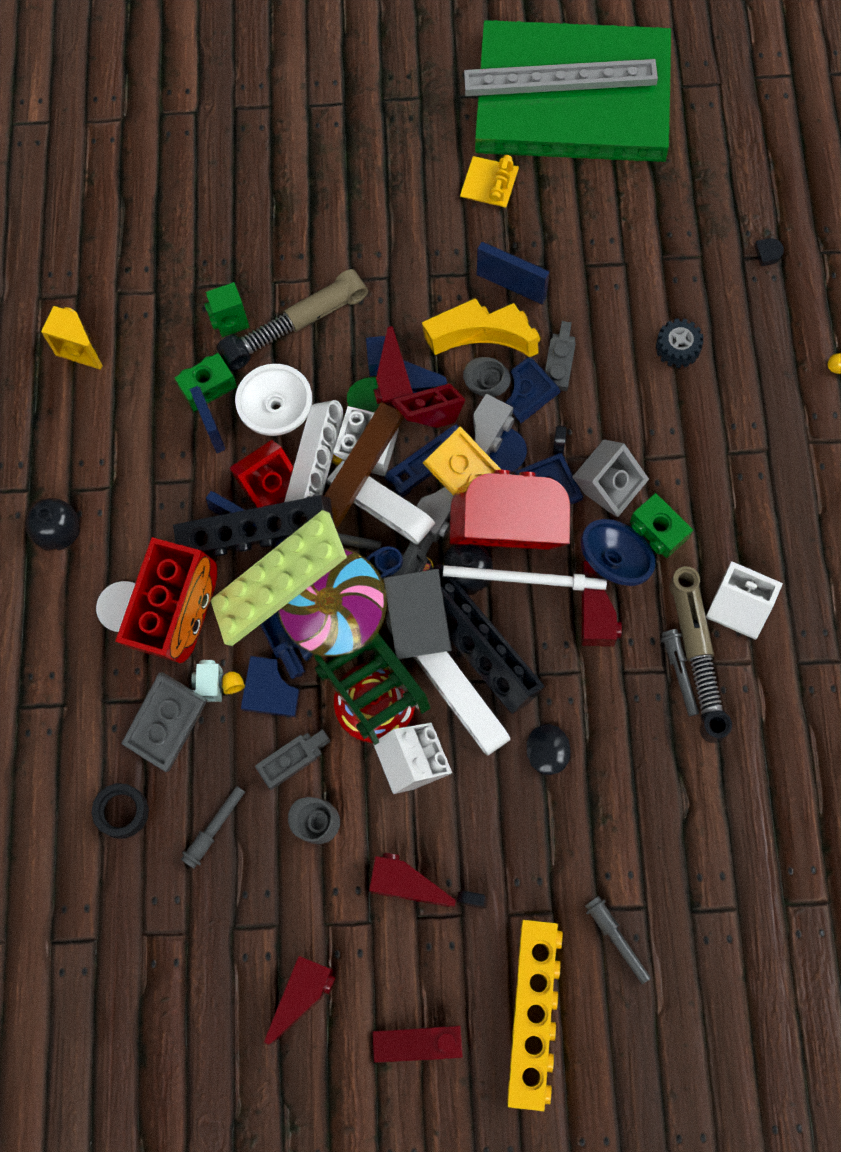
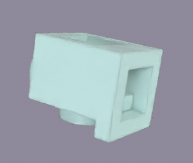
M213 660L199 661V664L196 666V672L192 673V688L195 689L194 692L207 699V702H222L221 682L223 669Z

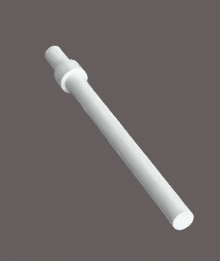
M444 565L443 576L564 586L572 587V590L584 591V588L606 590L607 585L606 579L587 578L584 574L563 576Z

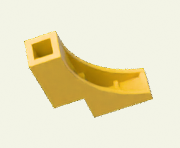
M475 298L422 322L424 338L435 355L454 347L473 343H493L508 346L524 353L528 357L538 354L539 334L535 328L531 329L524 311H519L514 303L489 314L485 306L481 307Z

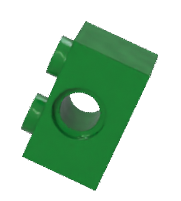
M234 282L206 292L209 302L204 303L213 329H219L222 337L250 328Z
M219 353L204 358L201 363L192 368L184 369L178 376L174 377L193 412L198 409L190 392L191 388L200 387L207 404L237 388L234 376ZM209 378L207 382H200L202 379Z
M656 493L633 512L630 520L631 527L650 542L651 548L657 554H662L665 558L671 556L681 547L693 532V529ZM661 524L665 527V531H657L653 525Z

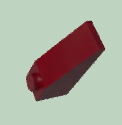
M393 326L387 327L377 372V389H373L377 405L382 402L395 408L392 404L393 399L413 394Z
M449 383L392 400V404L406 420L439 428L456 422L466 399Z
M584 561L582 574L587 578H598L588 562ZM584 588V591H582V646L614 647L617 638H621L622 623L617 622V613L605 590Z
M383 853L382 857H375L369 889L370 893L455 908V899L406 862L399 860V855Z
M298 956L264 1043L268 1045L274 1044L323 998L324 993L330 994L336 977L332 976L333 969Z
M461 1026L373 1031L374 1063L463 1058Z

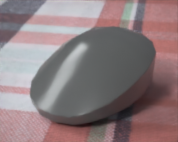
M480 357L471 360L463 371V379L466 386L472 392L483 397L486 394L492 397L501 395L507 390L511 382V375L508 369L501 362L490 357Z
M305 797L298 799L290 807L288 824L295 836L308 843L320 845L329 842L338 833L340 816L336 808L329 802L315 797Z

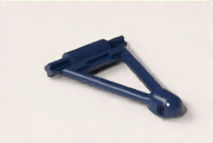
M387 546L370 554L364 560L372 567L379 580L367 576L360 586L375 588L384 578L399 571L403 565L401 552L394 547ZM349 563L335 566L330 571L327 582L336 580L340 571ZM352 592V593H351V595L362 596V597H364V598L367 597V595L362 594V593H358V592ZM287 603L282 607L284 611L298 615L294 605ZM342 604L330 616V630L326 639L312 651L304 648L299 643L316 637L324 629L327 621L311 638L309 637L301 641H295L288 633L282 622L279 610L260 624L276 658L282 659L291 679L301 677L306 672L296 650L299 648L303 658L308 661L337 630V612L345 620L349 617L351 612Z

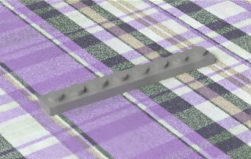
M655 59L464 70L465 96L657 85L658 80Z

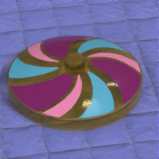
M344 548L347 556L346 559L278 610L280 621L289 637L301 648L313 654L343 656L353 653L364 647L375 637L385 618L387 596L385 585L379 572L365 557Z

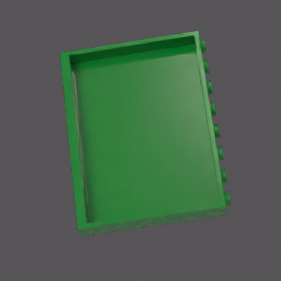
M484 20L480 69L655 59L658 80L657 85L479 95L475 153L665 162L669 149L671 28Z

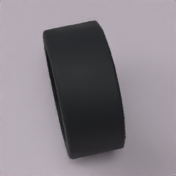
M115 783L106 786L97 794L93 801L91 814L94 824L101 832L112 838L125 839L134 836L144 827L148 819L149 808L146 798L139 790L128 784ZM127 795L136 804V816L127 826L119 828L109 825L104 816L106 804L114 796Z

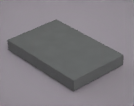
M439 569L384 578L396 657L403 659L452 651Z
M163 672L158 673L121 744L165 772L170 771L208 700Z

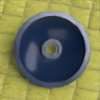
M600 519L591 522L583 531L580 540L583 555L592 569L606 580L620 585L636 586L646 582L655 570L654 553L648 542L630 526L615 520Z

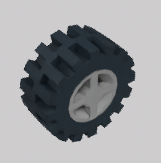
M679 318L674 319L673 323L670 320L666 323V326L663 325L656 341L658 357L661 356V361L663 363L667 361V365L672 367V364H675L676 368H680L682 364L684 367L689 366L690 363L693 364L696 358H698L704 342L699 326L695 328L694 322L691 321L689 324L687 319H683L680 322Z

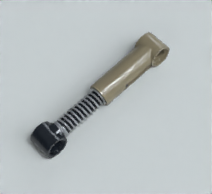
M346 270L336 278L334 283L283 310V316L280 315L279 318L268 322V325L264 324V327L260 326V329L256 328V331L253 330L252 333L242 338L237 337V335L227 336L218 343L216 349L230 370L241 369L249 362L250 354L254 350L257 351L258 347L261 349L262 345L263 347H265V344L269 345V341L273 343V339L277 340L276 337L280 338V335L284 336V333L288 334V331L298 332L346 304L353 305L359 303L367 296L368 289L355 270Z
M684 566L675 571L669 584V590L674 596L687 661L693 662L691 666L693 667L692 671H694L693 675L696 676L694 680L697 681L695 685H697L696 689L699 690L697 694L700 695L698 699L701 700L699 704H701L700 708L702 709V715H700L702 721L700 724V734L705 741L718 743L731 732L732 721L725 711L722 710V705L719 704L721 700H718L720 696L717 695L719 691H716L718 686H715L717 684L714 681L716 677L713 676L715 672H712L714 667H711L713 663L710 662L714 652L699 588L700 576L694 568ZM678 580H687L691 587L681 586ZM709 722H718L722 727V732H713Z

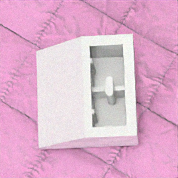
M347 407L334 448V455L346 461L375 412ZM399 428L371 473L381 476L386 475Z
M731 561L724 573L706 618L756 640L774 606L783 583Z
M432 723L393 729L378 739L379 743L374 745L393 794L414 790L452 773Z

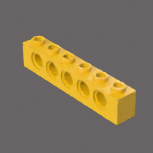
M522 920L507 1096V1107L544 1111L545 1104L550 1105L552 1087L551 1085H546L547 1072H553L554 1054L549 1053V1041H555L556 1022H551L552 1010H557L558 992L553 991L554 979H559L560 961H555L556 949H561L563 935L562 931H557V923ZM538 944L544 945L548 950V957L542 962L535 960L532 955L533 947ZM535 974L543 976L546 981L545 989L541 992H535L530 987V979ZM532 1005L540 1006L544 1012L543 1019L538 1023H533L528 1019L527 1011ZM530 1036H536L541 1041V1049L536 1054H530L525 1049V1041ZM527 1068H535L539 1073V1080L535 1085L529 1086L523 1082L522 1075Z

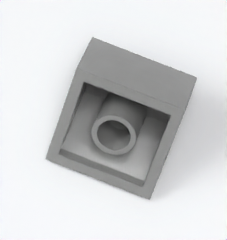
M603 440L572 477L586 496L616 517H619L649 480L626 445L609 440Z

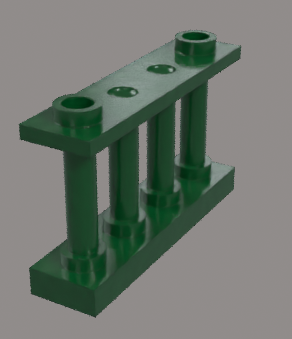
M376 630L362 645L361 641L358 642L351 651L342 653L327 663L324 662L319 653L313 655L318 664L314 669L321 680L327 679L358 721V724L355 726L364 739L369 737L374 745L379 743L374 729L407 707L413 708L416 706L421 714L431 709L426 694ZM364 651H374L376 654L374 660L339 682L332 673ZM380 668L382 670L387 668L390 672L388 679L354 701L351 699L346 690ZM394 687L396 689L399 687L403 689L405 693L402 694L403 697L369 720L360 711Z

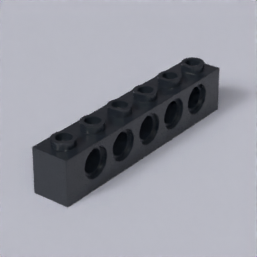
M319 495L173 524L175 544L198 549L205 554L211 553L212 557L227 555V550L236 549V552L252 550V545L260 544V547L275 546L276 541L287 539L301 527L300 517L303 514L307 517L306 523L322 510L329 512L333 520L331 499ZM278 519H280L282 525L281 528L278 531H276L275 523ZM253 524H256L257 531L252 536L251 527ZM231 528L232 537L228 541L227 532ZM207 534L208 540L207 543L204 545L203 536Z
M440 564L428 569H439L449 637L452 643L511 714L527 706L545 686L453 577L443 576L444 566Z

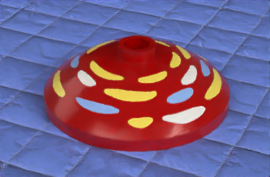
M364 663L354 667L349 672H347L340 681H342L343 679H345L346 677H348L349 675L359 670L368 663ZM380 668L346 690V692L354 701L388 679L390 672L387 668L384 670ZM394 687L380 696L376 702H371L360 711L369 720L403 697L402 694L405 692L401 687L398 689ZM335 691L334 710L342 728L349 735L360 741L373 743L369 737L364 739L355 726L358 724V721ZM415 706L413 708L407 707L374 729L377 738L380 739L393 729L407 727L414 715Z

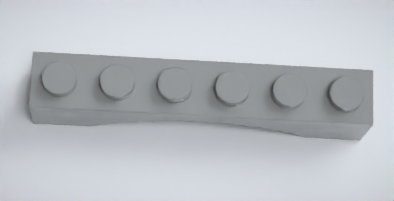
M486 394L473 414L475 442L489 456L491 452H497L502 443L500 438L504 431L509 432L515 418L512 417V406ZM445 487L421 498L416 506L435 522L433 528L428 532L434 538L433 542L437 543L440 536L445 537L450 529L449 521L453 495Z

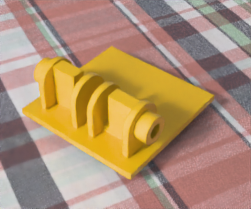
M504 155L499 162L473 156L460 197L507 208L519 167L514 166L512 157L509 155Z

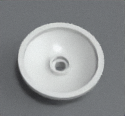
M267 364L252 370L243 378L236 391L235 404L239 417L248 428L259 434L276 436L293 431L306 420L312 407V392L307 379L298 370L284 364ZM274 405H280L279 409H272Z

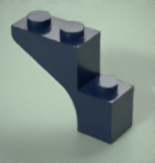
M385 336L366 338L370 376L377 377ZM403 360L413 393L447 384V380L443 375Z

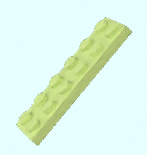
M320 511L211 599L224 644L230 646L236 644L347 558L329 512Z

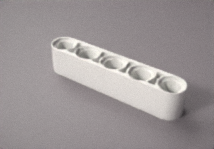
M332 400L312 405L306 420L285 502L319 495L323 496L343 419V408L338 401Z
M342 460V462L327 478L326 482L329 486L332 484L333 480L335 479L336 475L340 471L345 461ZM368 477L353 502L417 545L435 525V522L429 515L371 477Z
M447 651L414 657L487 756L510 741V737L504 727Z

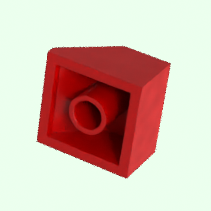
M270 440L229 469L254 506L259 508L285 502L294 467L282 447L273 440Z

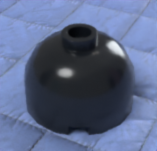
M43 499L35 503L28 511L25 521L26 531L35 545L46 551H49L48 549L63 550L70 546L78 537L80 517L70 504L61 499Z
M453 544L446 551L441 561L443 566L493 569V561L489 551L481 545ZM453 577L468 595H474L477 591L482 590L484 587L486 588L491 581Z

